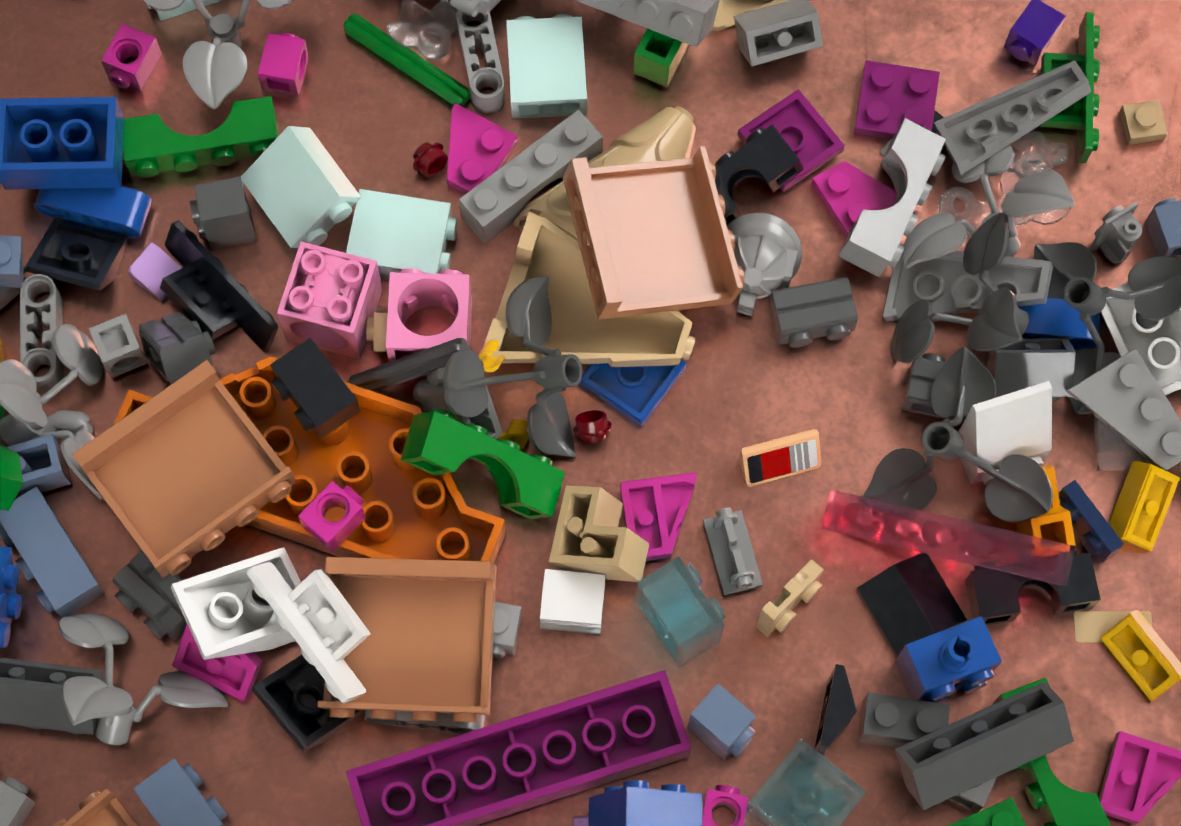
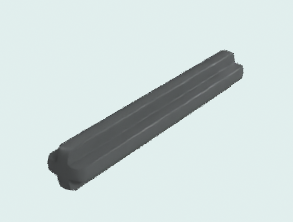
M456 338L354 374L346 382L377 392L429 374L438 368H444L452 354L459 350H471V347L467 345L466 339Z

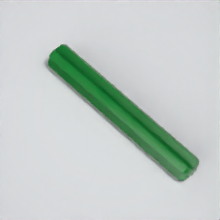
M351 14L344 22L343 27L346 34L451 104L457 103L463 107L470 98L469 88L358 14Z

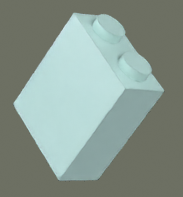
M559 14L553 18L535 19L531 16H521L515 20H506L512 119L570 116L578 109L583 115H587L582 16L573 17L568 14Z
M288 126L241 176L242 182L290 248H299L301 241L317 246L321 245L328 237L327 232L336 223L345 220L352 213L353 209L351 207L361 198L313 131L307 127Z
M359 189L361 198L356 203L346 253L377 261L380 279L389 280L390 272L399 273L400 270L407 268L418 269L423 273L439 274L440 271L450 268L451 253H446L448 240H455L458 218L452 217L451 203Z

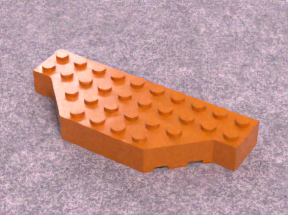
M270 356L256 362V366L236 375L231 373L220 378V381L286 467H290L296 483L292 485V491L285 498L275 503L272 501L268 502L258 510L259 514L247 525L338 557L491 561L493 564L495 563L506 534L505 519L467 507L450 473L432 475L400 460L413 417L422 413L420 407L344 382L357 398L360 412L320 439L313 429L309 432L303 429L293 413L298 408L290 398L283 401L271 385L270 381L275 377L270 364L278 360L277 358ZM129 389L114 424L153 397ZM332 481L341 489L348 485L363 499L364 502L361 506L366 517L333 553L302 527L298 517ZM332 507L326 512L324 518L331 522L339 521L344 517L346 510L341 507Z

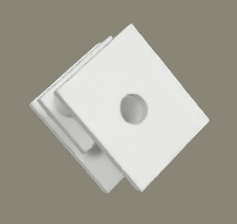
M545 569L540 610V629L600 634L606 575Z

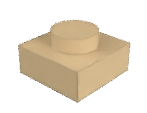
M1160 100L1122 105L1119 112L1128 145L1165 140L1168 132Z
M377 307L374 311V317L367 318V341H373L374 352H387L388 307Z

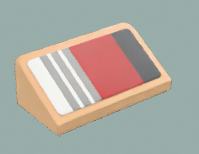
M811 429L742 448L738 462L746 486L752 487L820 468L822 461L818 430Z

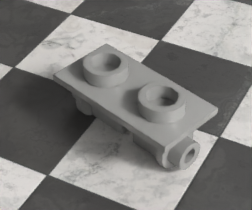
M1134 202L1125 209L1119 205L1105 214L1102 218L1104 223L1094 232L1095 239L1089 249L1093 252L1100 248L1109 261L1113 263L1124 262L1142 234V226L1133 215L1139 204Z
M727 507L716 511L715 517L703 519L724 596L763 586L742 510L732 512L731 508Z

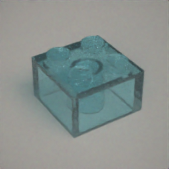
M678 556L637 582L635 602L680 668L720 642L725 625L722 620L726 616L714 597L707 599L699 587L703 582L693 565L689 563L685 566Z
M800 738L750 800L746 811L764 826H840L867 791Z

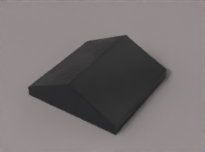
M55 217L25 266L26 272L43 274L52 279L100 291L115 280L128 243V235Z
M926 551L892 565L856 589L896 658L906 644L967 621V618Z
M300 655L256 683L251 689L302 752L328 741L363 712L362 710H355L354 718L329 717L330 709L317 707L318 701H324L325 680L316 667L310 664L303 655Z
M836 664L827 681L812 760L821 761L857 712L845 666Z

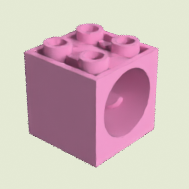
M301 241L277 311L285 339L301 344L308 338H311L319 349L360 359L367 339V318L374 317V311L377 308L382 293L377 261Z
M412 268L402 269L399 273L390 272L386 351L389 362L456 338L466 339L467 345L470 346L472 295L470 276L468 274H462L460 271L451 269L442 270L439 274L423 273L421 270ZM429 306L444 308L456 317L453 324L447 330L432 336L415 334L404 326L407 319L415 311Z

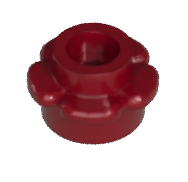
M426 142L419 146L413 155V169L418 173H423L427 178L438 174L448 161V156L443 151V145L439 142L433 145Z
M586 411L576 416V426L573 428V432L579 438H582L585 443H597L606 438V434L612 428V423L607 421V415L604 411Z

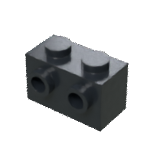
M308 338L270 364L275 377L270 381L271 385L283 401L290 398L298 408L293 413L306 432L313 429L319 438L322 439L360 412L357 398L311 338Z

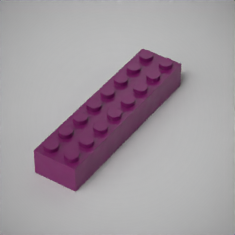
M663 670L348 770L346 773L362 826H476L690 756L692 748L666 671Z

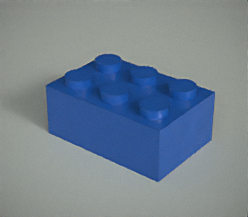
M117 98L0 99V182L4 190L121 188L124 115Z

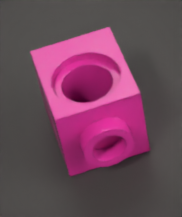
M122 23L101 62L109 81L124 89L130 86L142 91L162 53L156 37ZM137 57L133 63L123 64L127 58Z
M268 33L258 70L262 90L299 97L309 58L304 39H300L291 33H281L280 35Z
M334 481L298 515L302 527L331 553L366 518L361 506L364 502L363 499L348 485L341 489ZM332 507H341L346 510L344 517L335 522L324 518L326 512Z
M716 785L715 790L707 789L702 810V826H719L712 819V811L720 806L729 808L734 815V822L729 826H744L748 797L740 795V789L727 785Z

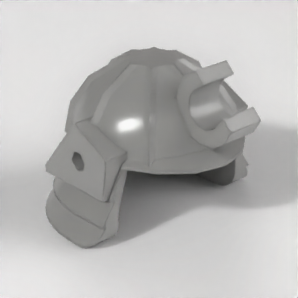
M767 213L746 214L736 218L727 226V229L731 230L734 235V255L737 265H740L744 272V286L739 293L740 299L737 312L752 316L756 299L769 296L771 291L777 290L779 287L789 288L790 281L797 274L802 260L801 242L794 229L781 218Z

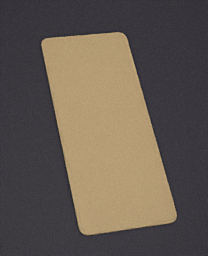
M1075 611L1076 642L1103 643L1099 637L1133 611ZM1139 611L1152 627L1151 612Z

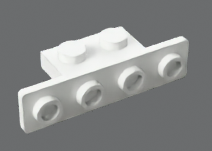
M271 562L251 566L246 571V574L253 582L252 586L255 592L265 599L274 610L278 623L284 630L290 632L299 644L303 657L316 667L324 678L328 691L342 703H347L363 696L366 693V689L344 661V658L371 633L323 569L314 570L292 590Z

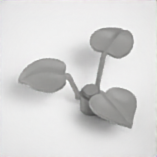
M185 0L143 1L155 10L170 11L180 7ZM192 0L208 25L212 44L206 41L193 43L183 57V70L191 89L212 109H216L241 84L246 76L248 62L246 55L240 48L242 36L239 28L245 26L244 19L251 0H243L237 18L229 14H218L212 17L201 0ZM257 0L258 4L264 9H279L294 1Z
M1011 145L1006 146L963 175H960L954 163L952 165V174L959 182L969 183L981 178V183L992 214H989L982 220V224L999 213L988 176L1001 174L1009 169L1014 159ZM1041 171L1028 175L1016 183L1013 192L1006 194V199L1001 205L1003 212L1008 217L1009 227L1005 256L1011 257L1020 248L1014 217L1028 216L1075 206V201L1066 182L1059 173L1055 171ZM950 213L937 214L924 219L913 228L910 235L906 238L903 251V261L906 268L909 269L919 262L936 259L955 251L964 243L967 231L972 235L977 229L965 219L955 222L953 215Z
M64 324L55 330L53 346L60 361L71 370L65 378L42 397L36 393V380L25 365L13 359L0 363V404L10 413L0 419V435L10 446L53 434L55 439H65L61 443V451L65 461L79 479L101 500L103 497L72 456L74 452L95 437L85 430H79L74 435L69 430L43 433L44 427L47 425V416L42 406L72 382L77 375L86 385L91 386L97 383L103 374V363L92 340L82 331L78 330L76 326Z
M94 613L64 616L60 620L59 631L66 640L83 647L95 648L102 646L105 650V683L95 677L76 676L67 679L62 689L63 705L72 725L75 726L84 721L99 718L95 735L100 741L111 745L125 744L129 738L132 722L141 721L143 712L157 695H160V699L163 702L178 707L228 708V700L219 689L183 671L161 674L158 679L159 685L153 686L139 706L134 708L130 694L113 685V645L125 644L127 642L128 632L119 621L111 617Z

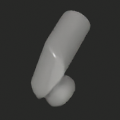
M59 410L47 417V425L44 427L43 433L69 430L74 435L79 430H85L92 434L93 427L88 422L90 418L84 412Z

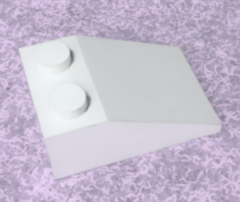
M1128 282L1112 289L1122 292L1133 291ZM1106 298L1105 307L1101 312L1120 355L1123 356L1127 352L1136 349L1165 395L1181 389V308L1169 318L1151 320L1141 316L1136 311L1135 299Z
M1050 381L974 404L959 430L964 440L963 449L999 471L1003 460L1013 454L1027 456L1036 461L1040 466H1043V461L1052 449V386ZM960 457L970 484L983 481L984 485H988L994 479L988 473Z
M285 547L171 585V590L204 660L271 650L296 641L290 632H287L280 626L276 613L268 602L255 592L252 586L253 582L246 574V571L251 566L271 562L290 588L294 590L301 581Z

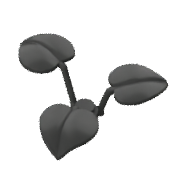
M1004 212L994 215L983 223L972 234L964 250L963 265L965 271L971 275L979 273V279L992 292L985 299L982 308L978 310V315L971 319L939 312L932 313V304L927 300H921L912 304L901 315L895 327L892 338L893 361L910 363L922 356L933 339L935 331L933 323L936 321L968 325V344L977 351L998 350L1023 340L1022 335L1029 323L1028 313L1017 307L1016 297L1012 291L1007 288L998 289L988 276V271H993L1000 266L1007 250L1009 227L1008 217Z
M1074 242L1035 244L1034 259L1051 261L1053 265L1047 298L1065 299L1068 305L1079 311V319L1085 323L1097 347L1096 351L1091 348H1083L1076 351L1073 386L1121 357V355L1115 352L1104 353V343L1091 320L1092 315H1096L1103 310L1106 298L1135 299L1136 311L1141 316L1151 320L1169 318L1181 308V259L1157 256L1139 262L1128 274V283L1133 291L1122 292L1108 287L1101 288L1092 282L1097 272V263L1093 252L1086 246ZM1069 397L1075 413L1080 415L1092 413L1082 402Z
M535 277L519 284L510 294L506 304V321L509 332L515 337H522V346L524 348L543 354L545 357H542L540 361L535 363L533 372L484 378V365L477 353L469 349L456 351L451 355L446 364L443 385L445 387L444 398L447 406L454 414L460 417H475L481 414L488 405L485 385L535 379L539 385L546 389L536 395L538 404L533 405L528 411L527 428L530 441L534 448L543 454L572 457L576 456L567 408L560 392L565 391L566 387H575L580 383L582 379V365L579 358L574 354L561 355L559 349L551 350L542 346L549 339L552 325L551 308L548 298L549 277Z
M961 347L943 365L932 386L930 399L934 412L942 418H955L932 423L925 429L922 441L926 448L924 455L927 456V465L924 457L915 450L900 448L890 452L877 466L863 498L871 505L886 512L909 514L922 510L933 500L937 491V485L929 475L935 468L934 456L942 460H952L960 456L994 477L986 486L985 501L993 515L1007 522H1022L1047 514L1052 506L1053 495L1047 474L1033 459L1024 455L1013 454L1003 460L999 471L963 449V437L953 427L962 423L963 416L967 417L974 404L996 398V383L991 372L967 347Z

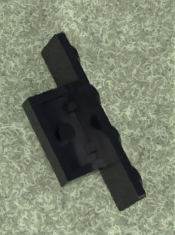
M179 220L172 223L165 241V247L183 265V268L164 277L160 289L190 321L196 320L201 332L207 331L212 340L239 325L263 351L270 348L278 330V324L273 316L253 299L245 286L235 280L224 268L221 261L214 257L199 242L197 236L192 231L188 230Z

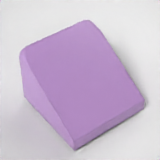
M151 242L130 266L128 273L132 281L162 302L167 297L160 289L162 279L182 267L160 247Z

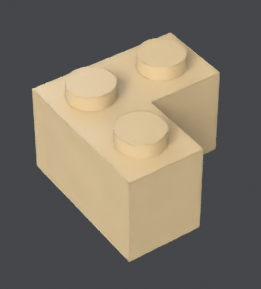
M566 485L548 562L562 571L606 575L605 580L641 582L649 543L627 527H618L623 503L601 487Z

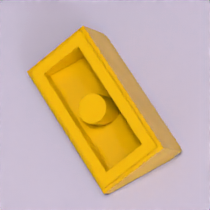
M1132 462L1109 521V525L1122 541L1152 552L1180 477L1149 463Z
M1138 610L1128 614L1099 637L1151 702L1181 680L1180 661Z

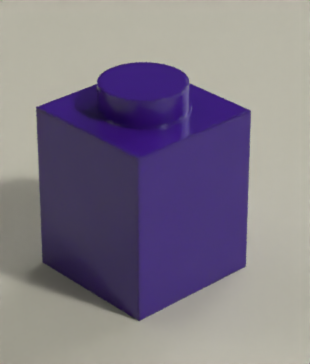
M1031 0L1010 29L1004 47L1010 50V53L1015 58L1021 61H1028L1036 66L1044 52H1046L1058 35L1066 16L1041 0Z

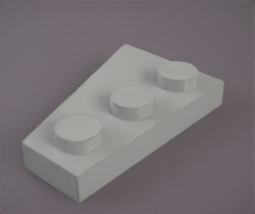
M1136 349L1127 352L1066 390L1074 399L1079 400L1094 412L1093 414L1103 423H1107L1125 438L1129 445L1156 467L1166 471L1181 462V420Z

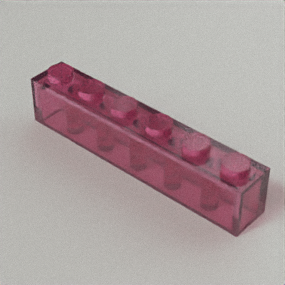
M830 489L821 528L1060 586H1067L1076 546L832 489Z

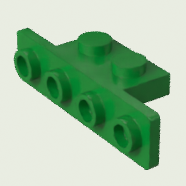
M1086 12L1079 26V54L1044 52L1041 58V75L1075 60L1089 81L1091 93L1040 125V127L1078 129V163H1086L1092 151H1097L1099 145V129L1093 128V118L1097 117L1100 104L1099 94H1094V82L1098 81L1100 61L1094 59V48H1097L1099 44L1100 27L1094 25V12Z

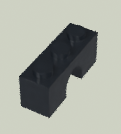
M773 125L766 129H757L748 136L745 141L746 145L735 153L730 151L724 154L715 163V184L718 195H722L725 201L724 218L727 226L736 218L743 216L733 202L734 188L741 180L747 177L760 178L775 192L804 170L800 159Z
M1076 550L1053 555V559L1040 561L1034 556L1021 557L1013 561L1014 565L999 567L998 562L982 563L974 567L975 570L971 571L965 580L972 617L974 619L982 616L986 625L1014 621L1021 613L1018 593L1020 589L1025 587H1035L1042 590L1050 600L1053 615L1093 609L1101 600L1091 554L1077 555Z

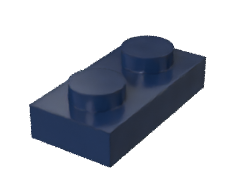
M1076 480L1072 481L1058 493L1060 506L1070 511L1071 521L1081 533V541L1085 549L1091 555H1097L1103 563L1114 556L1124 543Z

